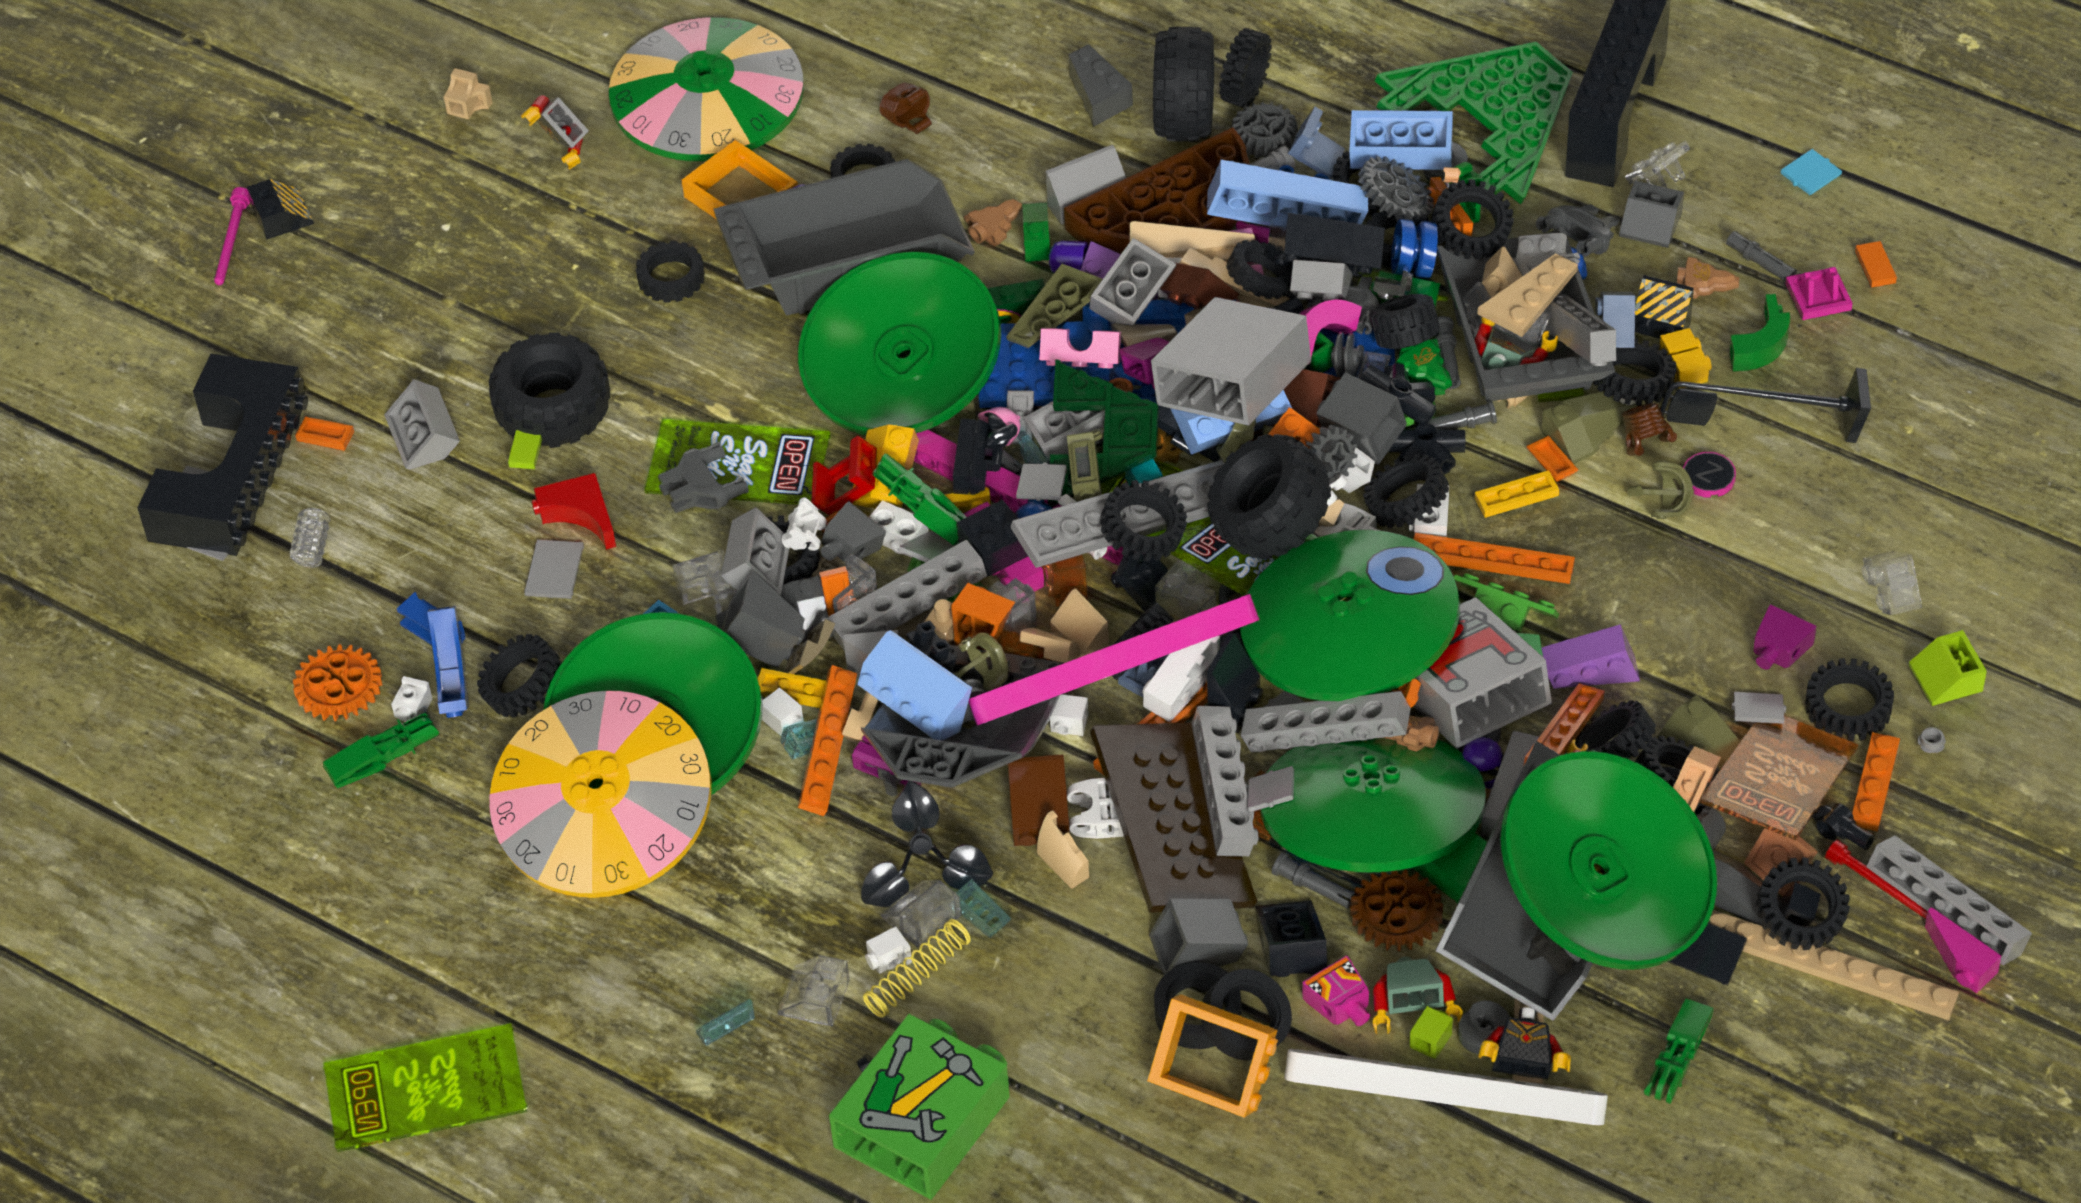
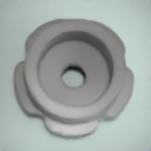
M1931 727L1925 729L1919 735L1918 744L1921 745V749L1924 752L1939 753L1944 749L1946 740L1941 730Z

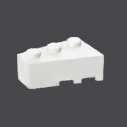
M1218 635L1170 653L1153 678L1145 684L1142 691L1144 694L1143 707L1171 722L1207 682V670L1219 651L1220 636Z

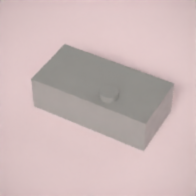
M1517 731L1512 732L1485 807L1481 837H1490L1521 773L1525 756L1539 738L1538 736Z

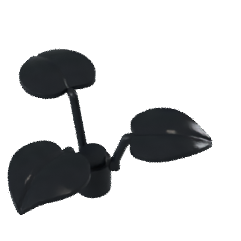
M908 781L892 806V819L899 829L909 832L910 847L907 848V854L899 871L889 861L881 862L872 867L863 881L861 898L865 904L879 907H894L901 904L909 893V882L902 874L906 871L912 853L922 855L932 850L944 864H947L942 872L943 880L949 886L959 890L974 889L983 885L993 876V870L985 854L979 848L970 844L959 845L950 852L949 859L944 857L936 845L932 843L928 830L934 827L939 820L938 804L925 788L913 781Z

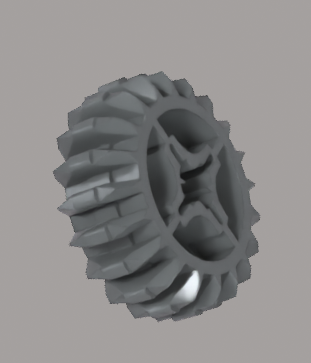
M1262 101L1260 105L1252 103L1251 107L1244 106L1242 111H1237V115L1232 121V127L1237 131L1245 144L1248 157L1254 155L1256 160L1259 157H1267L1270 152L1282 146H1286L1290 150L1298 133L1295 115L1290 113V109H1284L1282 104L1275 106L1273 101L1270 104H1264Z

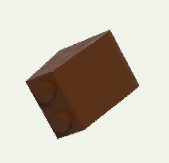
M1064 754L1023 757L1009 763L1014 846L1036 845L1043 821L1047 813L1052 810L1058 816L1056 818L1057 828L1063 834L1068 833L1069 818Z

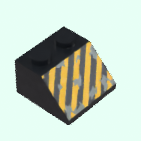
M272 179L246 187L251 207L266 240L314 224L298 188Z
M1644 275L1635 305V333L1660 339V335L1689 328L1694 288Z

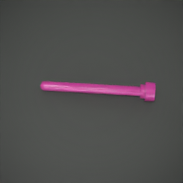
M237 187L232 190L230 201L233 210L214 278L216 285H222L225 281L243 209L250 204L248 191L243 187Z

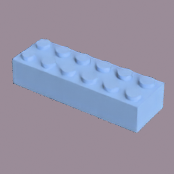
M1221 160L1208 189L1207 215L1270 226L1271 219L1286 213L1362 224L1368 212V198L1365 197L1367 192L1361 190V186Z

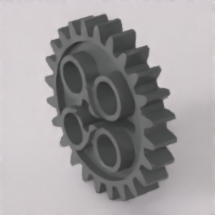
M1377 156L1375 159L1371 157L1360 169L1361 171L1358 174L1360 179L1358 182L1363 184L1361 190L1367 192L1365 197L1372 198L1371 204L1378 205L1380 212L1385 210L1389 218L1393 215L1397 221L1399 219L1413 220L1414 224H1416L1417 222H1422L1432 212L1434 198L1429 196L1432 192L1425 189L1427 184L1419 181V175L1414 176L1412 174L1413 169H1405L1404 163L1398 165L1395 159L1390 162L1386 156L1383 159Z

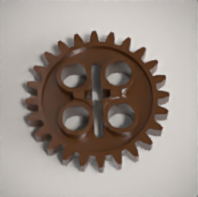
M1405 869L1402 875L1398 874L1397 871H1392V875L1381 872V877L1379 878L1372 873L1370 882L1362 880L1361 888L1356 887L1355 896L1351 897L1350 916H1352V925L1357 926L1358 935L1365 933V942L1374 939V947L1376 948L1381 943H1384L1386 951H1389L1392 945L1396 946L1398 952L1401 951L1402 945H1406L1409 950H1412V943L1416 942L1418 945L1423 946V937L1431 940L1432 932L1439 931V923H1442L1443 918L1441 894H1436V885L1428 886V878L1419 881L1418 872L1413 874L1412 877L1408 876V869Z

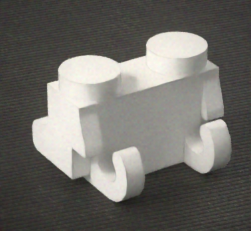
M801 498L798 507L794 508L793 513H790L788 516L790 524L787 533L782 535V543L788 549H805L807 546L806 542H812L809 544V550H818L821 541L815 535L817 530H824L826 528L827 520L807 498Z

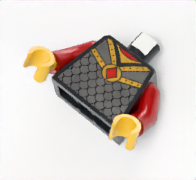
M1521 1008L1518 1019L1507 1018L1505 1026L1497 1027L1482 1042L1478 1058L1488 1056L1492 1059L1491 1062H1494L1492 1071L1545 1080H1548L1551 1067L1553 1072H1557V1068H1564L1567 1072H1570L1571 1056L1563 1052L1556 1037L1549 1033V1025L1536 1022L1537 1013L1532 1008Z

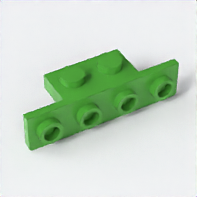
M1464 573L1463 577L1454 575L1457 584L1476 590L1475 597L1513 631L1521 633L1529 609L1555 619L1559 617V613L1554 609L1555 605L1544 600H1539L1538 603L1528 600L1530 596L1518 591H1514L1512 595L1504 592V587L1493 582H1489L1488 586L1478 583L1479 578Z

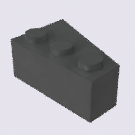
M1089 44L1069 54L1070 77L1078 95L1083 100L1086 112L1088 111L1093 127L1133 106L1132 84Z

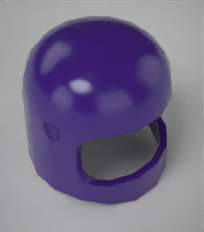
M1062 240L1053 244L1049 252V267L1054 274L1061 264L1081 270L1089 248L1088 243Z
M1480 737L1467 743L1462 754L1464 759L1476 766L1479 771L1492 770L1495 767L1500 768L1503 757L1499 744L1487 737ZM1495 779L1484 782L1485 789H1491Z

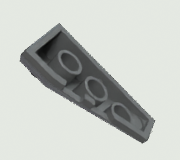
M819 576L792 581L782 586L780 596L805 618L802 628L805 631L802 642H805L808 631L825 619L827 620L828 617ZM727 610L715 615L718 628L721 630Z
M1714 850L1713 854L1717 872V895L1714 906L1761 926L1763 918L1758 919L1757 912L1759 907H1756V900L1763 881L1741 862ZM1777 895V903L1780 909L1782 898Z

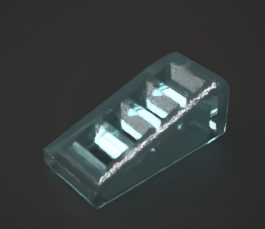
M1020 431L1018 434L1019 448L1025 464H1050L1049 459L1026 432Z
M817 719L783 728L781 744L791 759H796L810 753Z
M972 879L951 897L949 904L989 938L1011 921V918ZM972 896L974 899L967 904L965 900ZM978 903L982 904L977 911H973L972 908ZM988 909L991 913L982 920L979 916ZM995 916L998 917L999 920L993 926L989 927L987 925Z

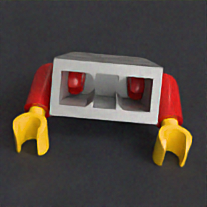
M545 95L538 96L521 117L528 119L530 122L529 126L537 122L555 142L569 147L568 153L561 157L563 163L567 162L568 169L570 170L581 163L578 155L581 151L583 137L589 130L559 97L549 99Z

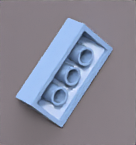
M1352 110L1349 148L1350 169H1361L1366 161H1369L1371 157L1375 159L1377 156L1381 159L1386 156L1390 162L1395 159L1398 165L1404 163L1405 169L1443 170L1444 167H1451L1453 111Z
M1284 390L1256 418L1254 431L1262 429L1263 425L1271 426L1276 424L1288 408H1292ZM1170 408L1191 455L1224 443L1234 425V422Z
M891 630L885 633L863 662L857 684L936 740H945L960 732L972 690L971 686Z

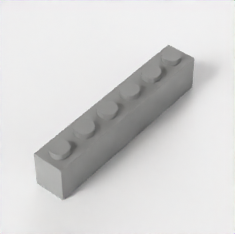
M1557 295L1541 314V327L1549 331L1550 335L1558 336V341L1564 343L1593 366H1605L1607 362L1616 361V329L1568 295Z

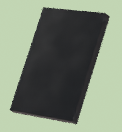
M1708 923L1693 944L1667 963L1728 986L1748 939Z

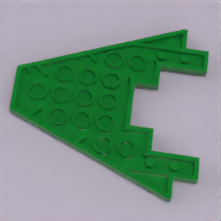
M1532 42L1379 73L1376 76L1375 82L1389 94L1379 100L1376 108L1380 111H1411L1424 100L1438 111H1450L1458 104L1461 105L1493 132L1481 145L1486 152L1497 160L1479 174L1483 181L1486 182L1484 188L1489 190L1491 185L1495 186V195L1504 190L1521 205L1529 190L1573 72L1539 43Z

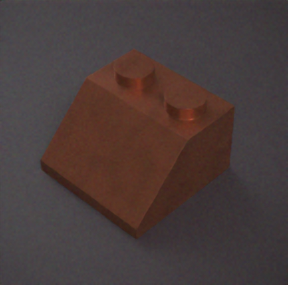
M1175 263V269L1160 288V290L1168 295L1167 299L1176 305L1185 303L1195 309H1198L1199 306L1205 307L1215 297L1234 300L1239 295V293L1209 269Z

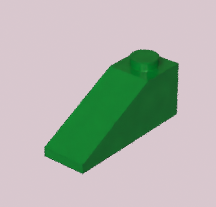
M1047 202L1022 204L1025 261L1049 260L1050 252Z

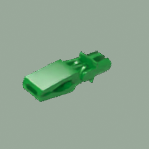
M888 453L884 454L872 475L891 490L888 496L892 494L913 511V516L946 541L952 545L959 544L956 522L966 518V516L939 489H932L923 483L913 473L914 468L907 470Z
M424 712L402 724L398 719L397 725L385 730L383 733L372 737L367 735L323 761V768L337 789L384 770L387 763L410 751L415 754V747L439 735V731L429 715Z
M1687 998L1685 999L1668 1032V1042L1665 1051L1662 1050L1658 1059L1656 1058L1654 1071L1644 1090V1095L1650 1097L1659 1080L1655 1099L1661 1101L1670 1085L1666 1103L1671 1104L1678 1087L1682 1086L1690 1060L1694 1059L1711 1021L1713 1007Z

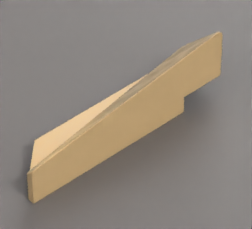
M1137 221L1130 222V241L1134 238L1165 258H1182L1188 249L1192 248L1211 260L1217 256L1227 262L1237 243H1242L1244 240L1249 242L1255 240V235L1249 233Z
M1189 248L1180 261V264L1207 268L1239 293L1237 300L1242 303L1273 308L1290 299L1286 296H1282L1280 299H1275L1274 297L1272 299H1265L1264 296L1257 297L1254 293L1243 290V287L1241 285L1238 286L1234 282V278L1229 276V270L1226 268L1227 262L1217 256L1211 260L1196 250Z

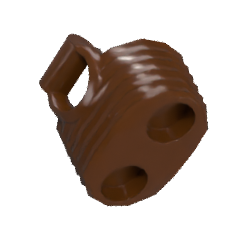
M903 82L883 96L880 102V113L894 125L907 128L915 134H919L932 125L931 120L926 115L930 105V96L927 90ZM914 118L922 119L914 125L909 123Z
M1643 404L1621 414L1626 431V446L1629 456L1643 455L1644 448L1641 446V440L1660 434L1659 438L1662 442L1676 441L1677 434L1663 417V413H1661V409L1658 407L1659 404Z

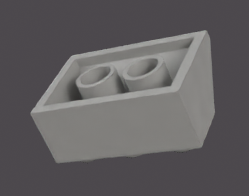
M1113 144L1046 171L1048 207L1061 225L1065 224V207L1126 179Z
M1133 238L1092 293L1089 309L1110 322L1134 325L1175 269L1176 264Z
M413 380L384 414L406 469L411 470L445 459L460 442L438 387Z
M1052 401L1025 416L1024 420L1050 464V454H1069L1067 435L1086 433L1098 428H1104L1105 410L1054 411ZM1104 437L1096 441V445L1104 441Z
M756 507L732 520L721 576L738 591L751 572H754L781 595L789 549L782 543V535L784 533Z

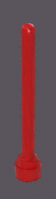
M1839 840L1831 844L1825 854V859L1834 865H1846L1924 919L1927 918V910L1868 869L1865 864L1851 856V851L1848 850L1847 845Z

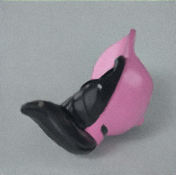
M995 407L978 414L979 419L988 423L992 431L986 440L988 447L998 445L1001 447L1009 446L1018 436L1021 426L1020 416L1016 415L1012 410L1005 407Z

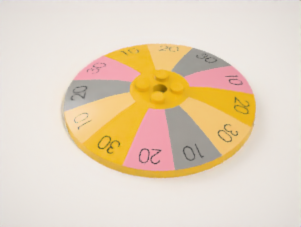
M598 691L576 695L551 705L538 713L514 735L506 746L496 765L491 781L489 808L492 825L497 839L509 860L520 872L538 885L561 894L576 897L598 898L624 894L645 886L664 875L686 855L695 843L706 821L712 793L710 768L704 749L694 731L682 717L664 704L646 696L623 691ZM594 779L603 780V784L597 789L590 788L589 784Z

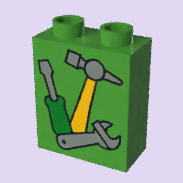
M908 1014L829 1114L833 1146L932 1200L1009 1099L1007 1061L998 1050L989 1045L980 1044L976 1049L958 1039L954 1029L939 1019H931L926 1023Z

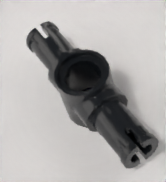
M1810 796L1798 798L1796 807L1804 810L1805 814L1814 819L1819 833L1826 839L1835 840L1837 837L1843 840L1848 839L1865 851L1872 846L1874 834L1857 826L1852 812L1843 804L1836 803L1831 807L1828 804L1822 805Z

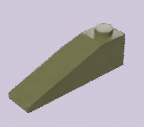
M1061 264L1006 336L1007 340L1029 348L1041 339L1042 328H1056L1088 304L1092 293L1103 279Z
M1605 391L1564 400L1543 411L1542 433L1545 436L1549 435L1571 462L1576 464L1595 454L1599 450V445L1606 438L1609 439L1620 424H1624L1621 414L1637 407L1635 401L1631 400L1630 405L1624 404L1625 399L1621 398L1617 402L1614 401V395L1609 398L1604 395Z
M1697 695L1674 711L1656 737L1658 739L1659 736H1664L1666 740L1669 736L1674 737L1676 743L1681 739L1685 741L1686 747L1692 744L1695 747L1720 756L1721 759L1717 767L1720 770L1719 775L1723 776V783L1725 780H1728L1758 793L1771 784L1766 778L1762 779L1751 776V778L1758 779L1764 784L1761 787L1744 778V773L1759 775L1750 769H1745L1744 765L1755 767L1764 772L1766 776L1768 774L1717 712Z

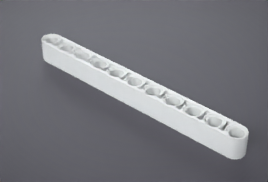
M1288 1049L1284 1076L1285 1080L1298 1083L1591 1125H1604L1608 1099L1607 1094L1595 1091L1300 1049Z

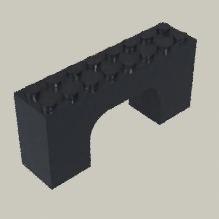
M1614 0L1569 112L1565 177L1614 188L1627 155L1630 118L1641 84L1654 86L1666 55L1671 0Z
M211 353L193 389V394L203 426L237 431L228 452L218 467L202 474H189L156 468L137 508L148 542L225 552L228 555L237 556L241 546H244L246 543L247 532L250 526L252 527L255 523L258 508L262 507L267 488L272 486L273 475L276 469L281 466L282 455L285 449H288L290 446L291 435L294 429L296 430L299 426L301 413L308 406V396L305 395L304 380L301 378L297 366Z

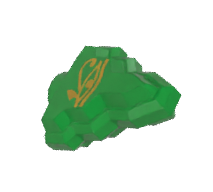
M1427 340L1418 345L1401 349L1396 363L1404 365L1408 376L1417 381L1431 382L1434 387L1442 390L1452 386L1449 371L1443 367L1444 359L1440 356V348L1433 341Z

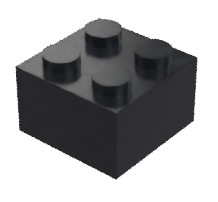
M1003 499L956 522L958 542L961 543L967 539L982 558L987 577L1028 557L1010 528L1012 521L1018 518Z

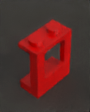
M856 436L850 441V456L829 469L819 462H815L813 464L811 503L827 515H830L835 511L841 510L847 502L852 503L875 489V477L872 473L876 469L877 448L860 436ZM849 474V481L855 484L856 487L835 499L836 482Z

